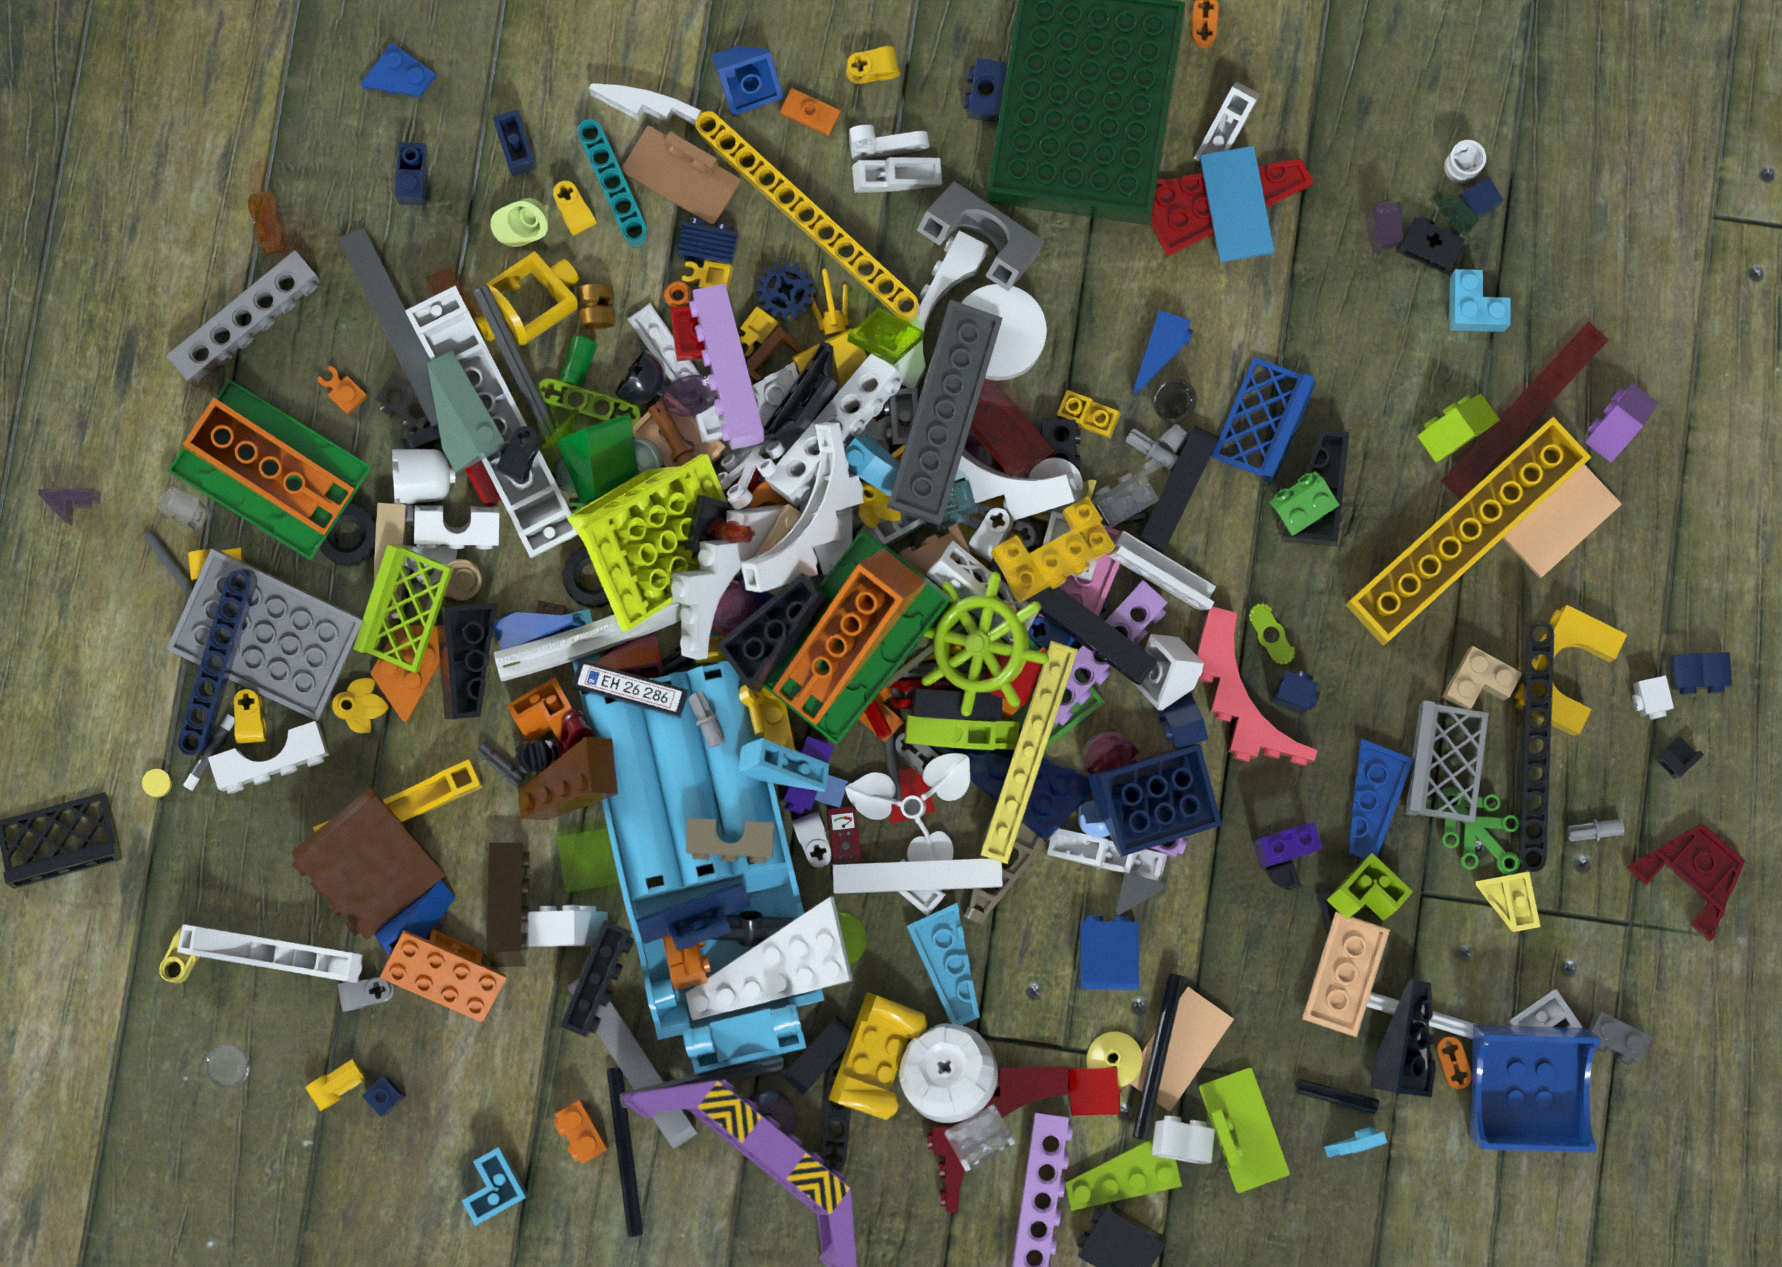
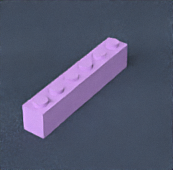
M724 283L693 290V301H689L692 318L697 317L699 325L695 326L698 342H704L705 350H701L704 366H710L711 374L708 375L710 390L717 393L718 399L714 400L717 416H723L724 424L720 425L723 440H729L731 450L764 443V430L726 285Z

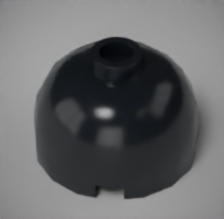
M643 351L630 366L628 374L624 380L620 381L614 393L623 401L637 406L646 405L653 398L658 401L667 388L663 385L666 371L662 362L649 351Z

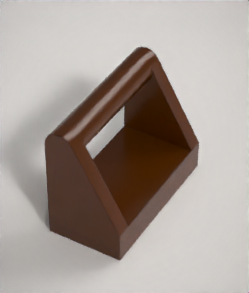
M779 326L746 362L749 377L755 384L763 380L757 372L783 343L796 354L804 351Z

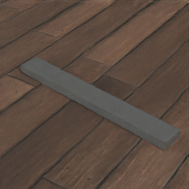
M361 228L340 236L339 243L431 426L438 425L427 365L431 360L410 322L405 308L366 230Z

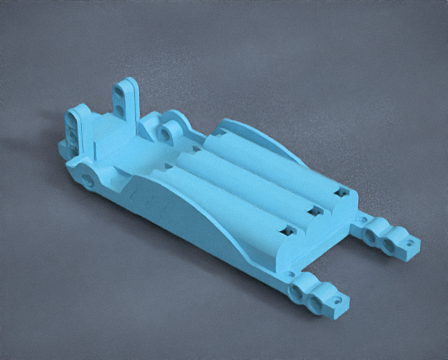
M719 603L714 615L710 631L711 637L727 636L737 628L735 615L723 608L721 603ZM590 609L564 615L585 621V624L593 622ZM598 652L574 660L575 673L580 660L594 663L601 658V653ZM728 661L717 662V664L706 667L700 666L689 671L671 673L655 679L650 678L689 690L681 719L623 702H613L616 700L591 693L581 694L580 691L587 726H590L593 730L594 737L608 738L613 741L618 795L604 799L602 803L623 899L637 944L645 989L658 1040L683 1034L687 1054L692 1059L695 1074L806 1048L797 1007L824 1001L822 989L692 1021L686 992L695 986L674 990L663 938L644 944L636 920L740 882L745 886L750 906L729 915H738L743 911H758L763 916L793 917L794 921L804 915L774 783L760 781L738 772L741 746L763 738V735L755 736L749 708L740 701V687L744 686L745 683ZM701 691L704 692L713 715H717L716 722L723 738L726 740L725 743L711 749L708 747L701 727L696 725L698 720L689 702V697L692 694ZM688 818L718 820V835L725 843H735L743 837L745 821L775 823L773 858H767V863H754L750 865L748 857L738 856V862L721 861V855H709V860L692 859V854L686 853ZM713 863L715 873L700 876L696 867ZM663 875L665 885L651 888L650 883L646 880L647 878ZM705 941L706 946L701 947L702 956H708L711 971L706 972L707 978L754 947L740 945L738 941Z

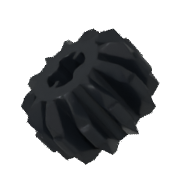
M555 739L523 744L515 749L516 764H518L519 771L523 773L545 770L560 758L559 741Z

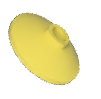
M1108 1032L1099 1036L1093 1041L1087 1053L1088 1068L1118 1067L1119 1088L1132 1083L1142 1069L1143 1055L1140 1046L1131 1036L1122 1032ZM1113 1053L1118 1055L1116 1063H1110L1108 1060L1109 1056Z

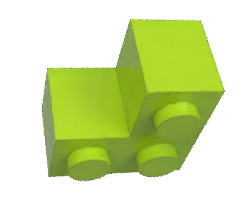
M1481 393L1473 398L1467 395L1443 410L1445 416L1441 419L1436 416L1425 423L1423 426L1426 430L1420 433L1418 438L1437 463L1470 440L1481 435L1500 421V419Z
M1371 853L1353 869L1327 901L1346 919L1350 918L1366 904L1384 921L1401 907L1413 891Z

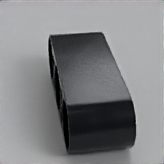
M836 1016L782 1077L801 1095H804L847 1047L853 1029Z

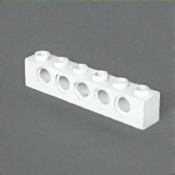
M872 352L778 462L775 473L765 478L770 487L796 507L801 501L806 500L815 485L819 467L820 454L814 455L819 450L815 424L822 422L839 423L844 435L843 446L845 451L853 439L864 432L867 423L881 412L884 403L889 397L899 391L903 379L898 370ZM877 386L875 390L867 392L869 388ZM859 407L856 412L850 413L853 408ZM805 470L804 474L796 476L799 471Z

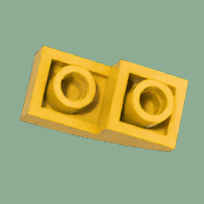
M1069 390L1066 391L1057 412L1058 417L1076 420L1077 426L1108 439L1111 438L1121 415L1117 410L1095 403L1093 399Z

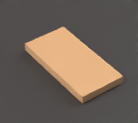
M1583 464L1502 539L1539 578H1542L1622 504L1589 468Z
M1335 912L1302 1020L1357 1037L1390 929L1354 917L1346 919L1340 912Z
M1186 987L1179 999L1156 1100L1157 1104L1169 1112L1234 1020L1189 987ZM1155 1033L1142 1051L1143 1065L1141 1072L1130 1083L1140 1092L1143 1090Z

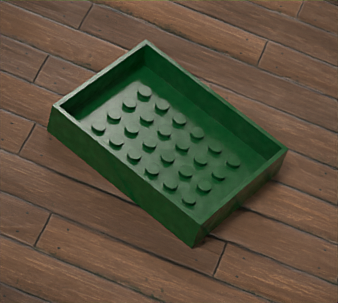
M1175 0L1018 1L987 187L989 203L1152 225L1185 18V2Z

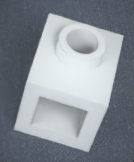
M1666 676L1643 680L1633 684L1635 695L1632 696L1635 710L1639 711L1640 717L1649 715L1650 720L1666 717V711L1674 708Z

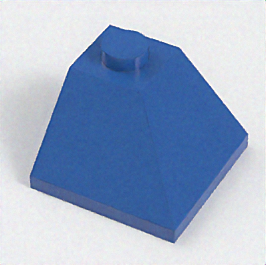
M736 46L711 55L732 116L784 98L769 49Z

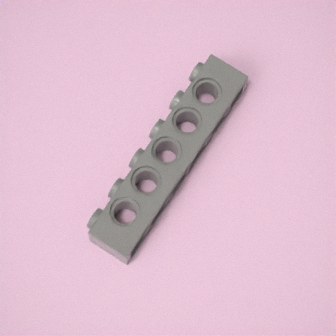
M294 250L166 356L192 386L196 383L201 384L211 375L210 371L217 365L223 366L232 358L231 354L239 347L243 349L253 341V336L256 333L270 328L275 322L274 319L282 312L285 314L292 310L296 305V300L303 295L308 296L315 291L318 286L317 283L320 282L319 278ZM292 279L295 281L292 289L288 291L282 290V284L286 280ZM264 298H273V303L270 307L261 308V301ZM249 314L252 316V320L248 325H239V320L243 315ZM230 332V339L226 343H218V337L221 333ZM204 349L209 351L207 359L197 361L199 351Z

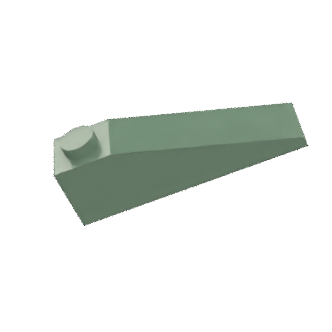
M451 350L428 362L442 449L455 473L504 449V439L453 351Z

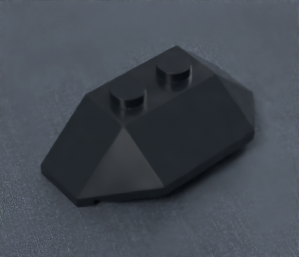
M822 341L763 427L764 436L773 439L805 432L824 407L838 393L837 389L840 384L832 345L825 341Z

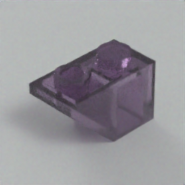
M1385 200L1376 203L1365 220L1372 252L1399 247L1403 241L1400 202L1392 203L1391 200Z

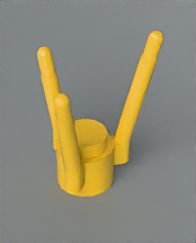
M823 269V282L829 309L828 312L823 313L824 318H822L813 296H809V298L814 301L811 308L817 319L819 331L824 330L825 336H833L846 331V326L849 325L848 285H843L842 313L840 315V310H835L828 271Z

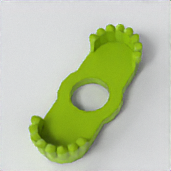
M1263 603L1253 606L1250 610L1249 620L1257 632L1259 643L1266 648L1276 664L1286 665L1294 659L1295 648L1291 647L1287 641L1284 628L1276 622L1271 613L1272 608ZM1273 627L1277 629L1279 638L1276 642L1269 643L1264 639L1263 632L1266 628Z

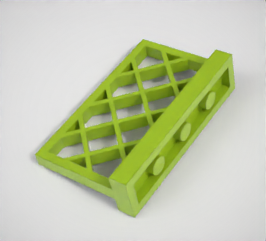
M387 544L363 617L364 621L358 632L353 649L361 653H369L411 672L418 673L453 567L409 550V547L402 544ZM407 557L415 559L419 571L409 576L405 569ZM436 568L443 571L440 583L433 586L427 571ZM422 575L427 589L416 594L411 579ZM405 583L411 597L400 602L396 590L399 585ZM429 593L433 604L431 609L424 612L418 598ZM413 601L418 615L407 620L402 605ZM396 609L402 623L391 628L387 617L390 611ZM420 619L424 631L421 636L415 638L410 623ZM404 627L410 641L399 646L393 632ZM388 635L393 649L388 652L378 650L380 638ZM412 645L415 652L413 664L405 661L401 652L402 649Z

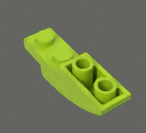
M906 715L904 742L965 749H1015L1019 739L1020 722L1016 720H954Z

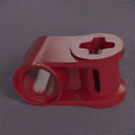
M580 710L569 711L562 717L559 741L560 757L583 738L594 737L593 730L586 724L585 714Z

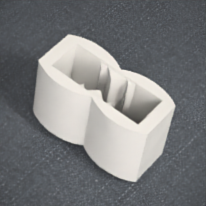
M1165 1116L1164 1120L1155 1121L1153 1156L1196 1164H1209L1212 1162L1215 1129L1206 1127V1122L1191 1120L1190 1124L1181 1123L1182 1118L1175 1116Z

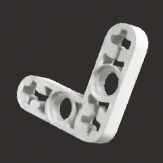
M859 125L849 130V145L851 157L854 160L921 151L930 147L926 131H915L876 138L873 125Z

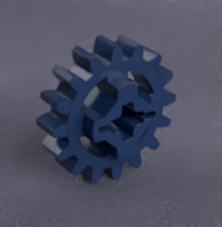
M785 261L784 267H780L775 262V270L771 271L769 268H766L765 273L767 277L759 276L758 281L763 285L756 287V293L763 294L757 298L758 304L765 303L763 311L765 313L770 310L773 311V319H776L778 315H782L783 322H786L788 316L792 315L794 320H798L797 313L801 312L806 315L807 309L805 306H813L814 301L809 298V296L816 295V290L809 288L815 284L814 279H806L809 271L806 269L800 272L799 263L791 268L789 261ZM786 274L795 276L798 279H790L786 277ZM774 278H776L777 282L774 288L769 289L770 291H768L769 284ZM782 282L790 290V301L782 293ZM804 292L802 300L796 305L795 300L797 296ZM778 302L785 305L786 308H780L774 304Z

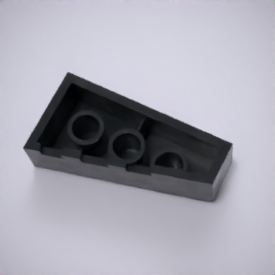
M801 573L716 645L747 688L760 693L830 599L813 577Z

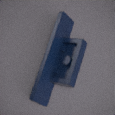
M740 882L636 920L644 944L671 935L676 950L679 951L730 933L731 930L725 915L749 907L750 902L745 886Z

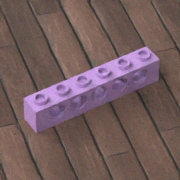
M1143 580L1105 622L1115 629L1122 630L1128 639L1138 644L1148 633L1145 630L1147 625L1151 621L1156 625L1167 613L1163 608L1168 602ZM1131 610H1141L1144 614V621H1134L1130 615ZM1084 646L1077 651L1065 688L1070 694V701L1068 703H1060L1053 728L1058 722L1063 726L1074 714L1070 709L1077 702L1082 705L1091 696L1090 687L1095 682L1101 685L1111 674L1107 670L1110 665L1106 662L1096 661L1093 653ZM1076 670H1085L1089 675V680L1085 683L1078 682L1074 675Z
M1034 1112L1012 1267H1053L1048 1266L1050 1254L1055 1255L1057 1238L1052 1237L1054 1226H1059L1061 1209H1056L1058 1197L1063 1198L1065 1181L1060 1180L1062 1169H1067L1069 1152H1064L1066 1140L1071 1141L1073 1124H1069L1068 1117ZM1050 1135L1055 1136L1058 1140V1147L1053 1152L1045 1151L1042 1145L1044 1138ZM1044 1164H1050L1054 1168V1175L1049 1180H1042L1038 1174L1039 1168ZM1044 1192L1049 1195L1050 1203L1046 1208L1040 1209L1036 1207L1034 1199L1037 1194ZM1036 1221H1042L1046 1225V1232L1041 1237H1035L1030 1232L1031 1225ZM1038 1250L1041 1252L1042 1260L1038 1265L1027 1263L1026 1256L1029 1251Z

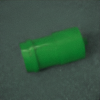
M583 334L582 337L571 336L565 354L566 359L562 370L559 372V381L581 388L585 384L589 366L592 364L598 346L596 342L589 339V335Z

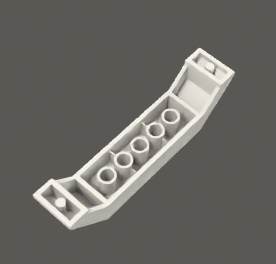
M456 286L405 310L431 361L451 350L453 351L504 439L505 448L486 457L482 462L530 558L577 536V532L567 520V517L572 515L540 450L533 461L529 475L523 483L496 471L500 457L506 450L514 432L520 427L527 426ZM529 436L527 439L522 438L521 442L525 446L526 443L531 444L533 440Z

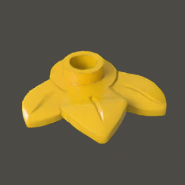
M861 482L864 503L857 504L856 506L858 507V516L862 523L873 530L878 525L879 519L898 522L901 519V512L887 508L890 496L868 482ZM864 492H866L870 498L866 497L864 495Z
M361 678L351 682L347 691L337 694L332 701L333 713L338 718L346 720L349 728L354 732L370 733V719L377 718L388 710L387 703L378 695L372 694L375 686L374 679ZM342 701H349L351 709L344 710L341 706Z

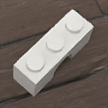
M415 505L414 544H420L422 548H435L437 544L448 545V548L462 549L465 545H476L477 549H492L493 545L499 546V507L471 506V515L468 523L462 527L455 528L449 526L444 521L443 506Z

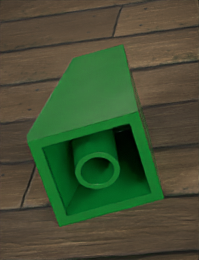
M630 413L586 427L557 441L580 503L590 500L593 502L638 475Z

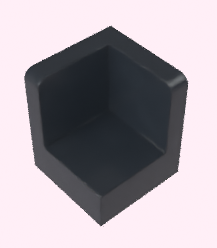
M1678 737L1655 760L1673 779H1676L1687 772L1704 754L1701 751L1695 752L1681 737Z

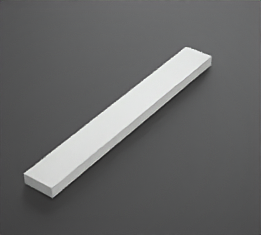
M649 303L627 318L650 353L662 362L666 376L692 413L696 416L714 406V400L717 398L690 360L676 361L673 335L652 305ZM719 440L727 448L722 454L724 458L729 454L737 456L747 448L742 447L731 450L729 440ZM761 474L758 480L764 482L766 477H763Z

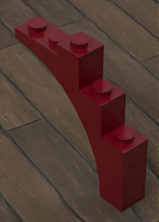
M1067 1066L998 1068L995 1091H999V1096H992L982 1110L974 1116L965 1119L966 1126H932L933 1133H927L928 1150H933L934 1156H945V1161H939L940 1178H945V1190H940V1206L946 1207V1213H958L960 1187L965 1169L975 1148L988 1131L1006 1115L1026 1104L1046 1097L1068 1095Z

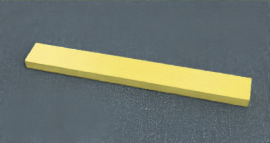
M1054 641L1050 642L1047 651L1049 661L1042 666L980 854L982 856L1008 864L1078 649Z

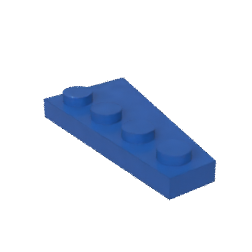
M1360 739L1347 854L1362 860L1371 853L1376 857L1378 856L1412 766L1413 758Z

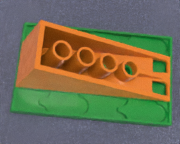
M228 379L218 396L212 399L182 444L183 448L168 469V472L311 561L372 467Z
M865 529L858 534L819 584L830 600L764 686V688L836 745L848 734L898 667L904 662L952 600L951 596L923 574L919 573L918 570L900 556H897L895 552Z

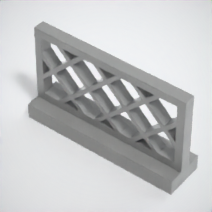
M1425 700L1419 705L1412 757L1414 760L1411 766L1405 814L1414 816L1419 814L1468 823L1475 822L1489 713L1437 705L1435 702ZM1438 712L1449 714L1455 724L1443 731L1437 723ZM1456 715H1460V716H1464V717L1459 720ZM1469 717L1481 719L1480 730L1472 736L1462 724ZM1456 726L1467 737V740L1457 747L1446 735ZM1436 730H1437V731L1439 732V734H1440V735H1438L1437 737H1435V731H1436ZM1479 735L1477 743L1474 738ZM1441 737L1452 749L1442 758L1433 749L1434 742ZM1470 741L1477 750L1476 758L1468 763L1458 749ZM1453 753L1464 765L1454 774L1443 763V760ZM1432 756H1433V758L1436 760V762L1431 765ZM1475 762V769L1473 770L1470 765ZM1439 764L1448 778L1439 785H1436L1430 777V770ZM1465 769L1473 777V785L1466 790L1463 789L1455 778L1456 775ZM1451 780L1460 794L1451 801H1448L1439 788ZM1430 784L1433 789L1428 792V785ZM1472 789L1471 798H1470L1469 795L1467 794V792ZM1433 792H1436L1445 804L1438 810L1426 809L1427 797ZM1463 796L1470 805L1469 815L1458 814L1451 804ZM1448 808L1450 812H1444L1442 810Z

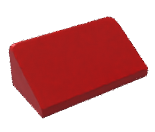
M482 460L465 469L485 507H492L502 501Z

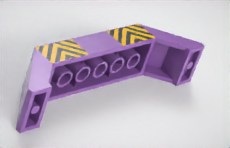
M719 1080L704 1081L629 1093L622 1097L621 1100L643 1118H653L657 1112L689 1110L817 1214L822 1254L818 1260L827 1267H857L851 1188L844 1183L846 1178L835 1169L830 1171L822 1165L825 1161L816 1153L804 1151L801 1148L803 1143L790 1133L788 1135L782 1133L779 1130L781 1125L768 1115L764 1117L756 1112L758 1106L747 1098L743 1100L735 1095L736 1089L725 1080H722V1082Z

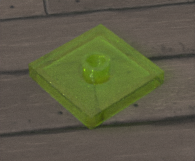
M877 308L848 334L847 341L895 365L923 340L925 331L881 308Z
M608 828L556 837L565 893L620 884Z

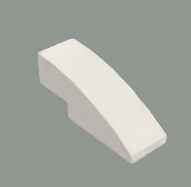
M888 157L886 160H859L852 166L854 193L903 191L942 185L940 158Z

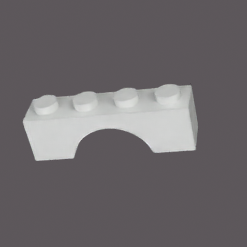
M313 721L288 730L285 747L271 760L264 762L250 761L235 748L208 757L218 789L221 791L227 790V793L231 794L243 790L244 784L253 781L255 785L265 783L271 780L270 775L279 772L281 776L297 771L296 766L307 763L308 767L324 762L323 757L330 754L320 724Z

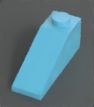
M868 434L855 437L845 450L849 468L859 475L860 478L890 496L900 462Z
M764 738L741 746L739 773L764 782L822 792L826 791L829 771L828 763Z

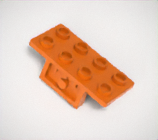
M432 929L427 940L410 932L403 931L381 972L380 978L483 1022L506 980V975L481 964L482 950Z

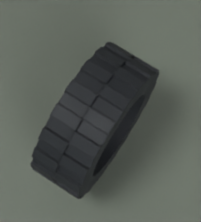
M352 503L347 505L321 544L320 549L322 553L335 564H341L345 567H350V565L358 566L361 565L360 563L368 561L369 557L375 553L376 520L366 509ZM343 522H354L361 529V540L353 548H342L335 541V530Z
M586 547L578 548L579 550L575 553L573 552L570 558L566 560L565 568L562 571L563 584L567 593L579 605L588 606V608H601L608 603L610 604L603 587L598 590H589L582 585L580 573L586 565L592 563Z

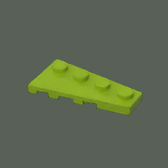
M1153 1139L1146 1141L1066 1181L1065 1187L1070 1210H1078L1107 1202L1182 1187L1176 1160L1153 1156Z

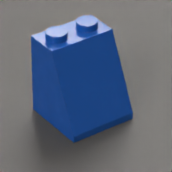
M1086 916V921H1080L1079 989L1139 990L1138 922H1131L1130 916H1114V921H1103V916Z

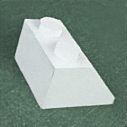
M1150 634L1145 651L1156 659L1157 664L1141 685L1133 684L1157 710H1163L1195 688L1198 678L1202 674L1204 663L1179 637Z

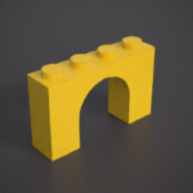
M1569 605L1562 607L1561 610L1556 609L1549 624L1553 625L1552 628L1554 630V657L1563 648L1576 647L1611 662L1616 659L1627 637V634ZM1544 634L1540 641H1543L1547 634ZM1539 654L1537 660L1532 659L1534 669H1542L1546 665V658L1542 654ZM1520 683L1514 694V698L1517 699L1514 707L1523 711L1524 684ZM1535 683L1531 688L1533 697H1541L1545 693L1543 683ZM1553 683L1551 725L1572 736L1579 735L1592 709L1563 695ZM1535 711L1531 714L1532 716L1544 721V714L1542 711Z

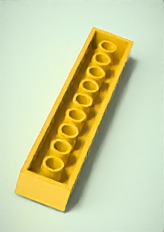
M1552 417L1355 595L1346 606L1382 645H1385L1585 464L1591 456Z

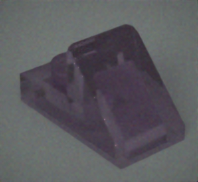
M38 489V495L70 526H72L73 504H75V508L90 509L92 504H100L101 493L96 489Z

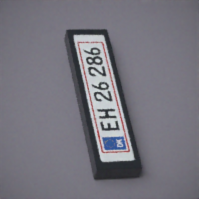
M584 660L579 661L571 685L573 689L680 719L689 694V690Z

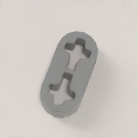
M902 733L896 739V753L917 773L923 776L924 762L919 757L922 756L925 760L929 761L931 758L939 757V755L928 745L913 744V749L917 752L916 754L909 749L905 752L902 751L903 744L901 742L905 740V733Z

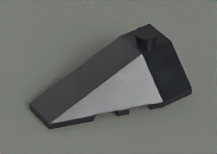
M1409 979L1374 1059L1370 1088L1432 1098L1436 1064L1435 1060L1431 1059L1430 1045L1434 1044V1034H1429V1020L1433 1016L1430 982Z

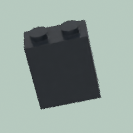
M1107 1202L1104 1209L1099 1207L1093 1215L1091 1222L1094 1225L1090 1232L1084 1231L1076 1246L1080 1247L1078 1257L1094 1267H1152L1166 1245V1237Z

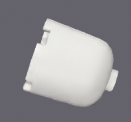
M392 449L395 504L437 502L447 496L450 483H455V471L452 466L449 467L448 459L443 452L435 449Z

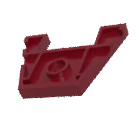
M1701 823L1629 864L1626 869L1644 885H1647L1664 865L1671 869L1708 902L1689 925L1709 942L1715 937V931L1720 919L1723 917L1725 906L1730 894L1734 890L1745 860Z

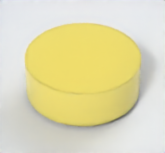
M152 769L144 775L142 786L148 795L163 797L171 790L172 779L166 771Z

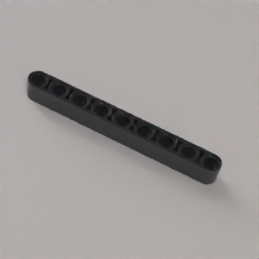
M1543 621L1530 623L1526 630L1518 858L1521 865L1531 872L1543 869L1547 860L1554 630L1548 623ZM1539 626H1544L1547 630V637L1543 641H1535L1533 631ZM1542 654L1546 658V665L1542 669H1534L1532 659L1536 655ZM1535 683H1543L1545 693L1541 697H1533L1531 694L1532 686ZM1535 711H1542L1544 721L1540 725H1532L1530 722L1531 714ZM1534 739H1541L1543 742V749L1538 753H1531L1529 750V744ZM1533 767H1540L1542 769V777L1537 781H1530L1528 778V772ZM1532 795H1539L1541 797V804L1536 809H1530L1527 806V800ZM1531 823H1538L1540 825V832L1535 837H1530L1526 834V828ZM1537 851L1539 853L1538 862L1532 865L1525 862L1527 853Z

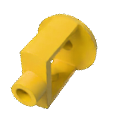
M535 251L486 283L499 306L517 346L526 345L576 311L578 307L576 297L569 290L570 287L579 282V277L573 266L567 260L562 259L552 267H549ZM532 273L558 304L526 326H523L518 314L501 293L508 288L512 292H516L521 287L518 281ZM484 313L477 316L474 321L479 332L486 340H494L495 336Z

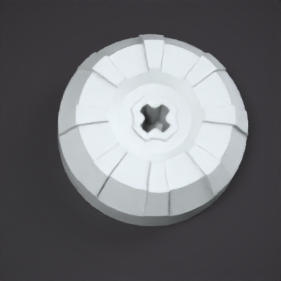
M993 284L975 290L962 301V304L1003 318L985 376L986 379L994 381L1012 379L1031 369L1043 351L1047 333L1044 314L1033 297L1014 286L1007 291L998 284Z
M949 1023L938 1024L925 1030L918 1038H913L907 1045L899 1069V1080L902 1090L912 1106L923 1116L943 1123L959 1122L977 1114L991 1099L998 1079L996 1059L981 1035L968 1027Z

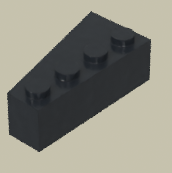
M1321 430L1305 473L1317 472L1325 480L1339 506L1294 536L1285 527L1282 541L1338 546L1349 432Z
M498 603L440 607L437 616V630L445 719L481 716L486 685L485 676L490 660L489 651L491 638L494 635L495 613L498 610Z

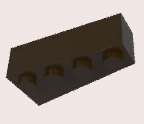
M523 842L489 843L486 953L492 967H526V950H528L526 923H528L529 906H526V896L530 894V880L526 879V869L530 868L531 858L530 852H526Z

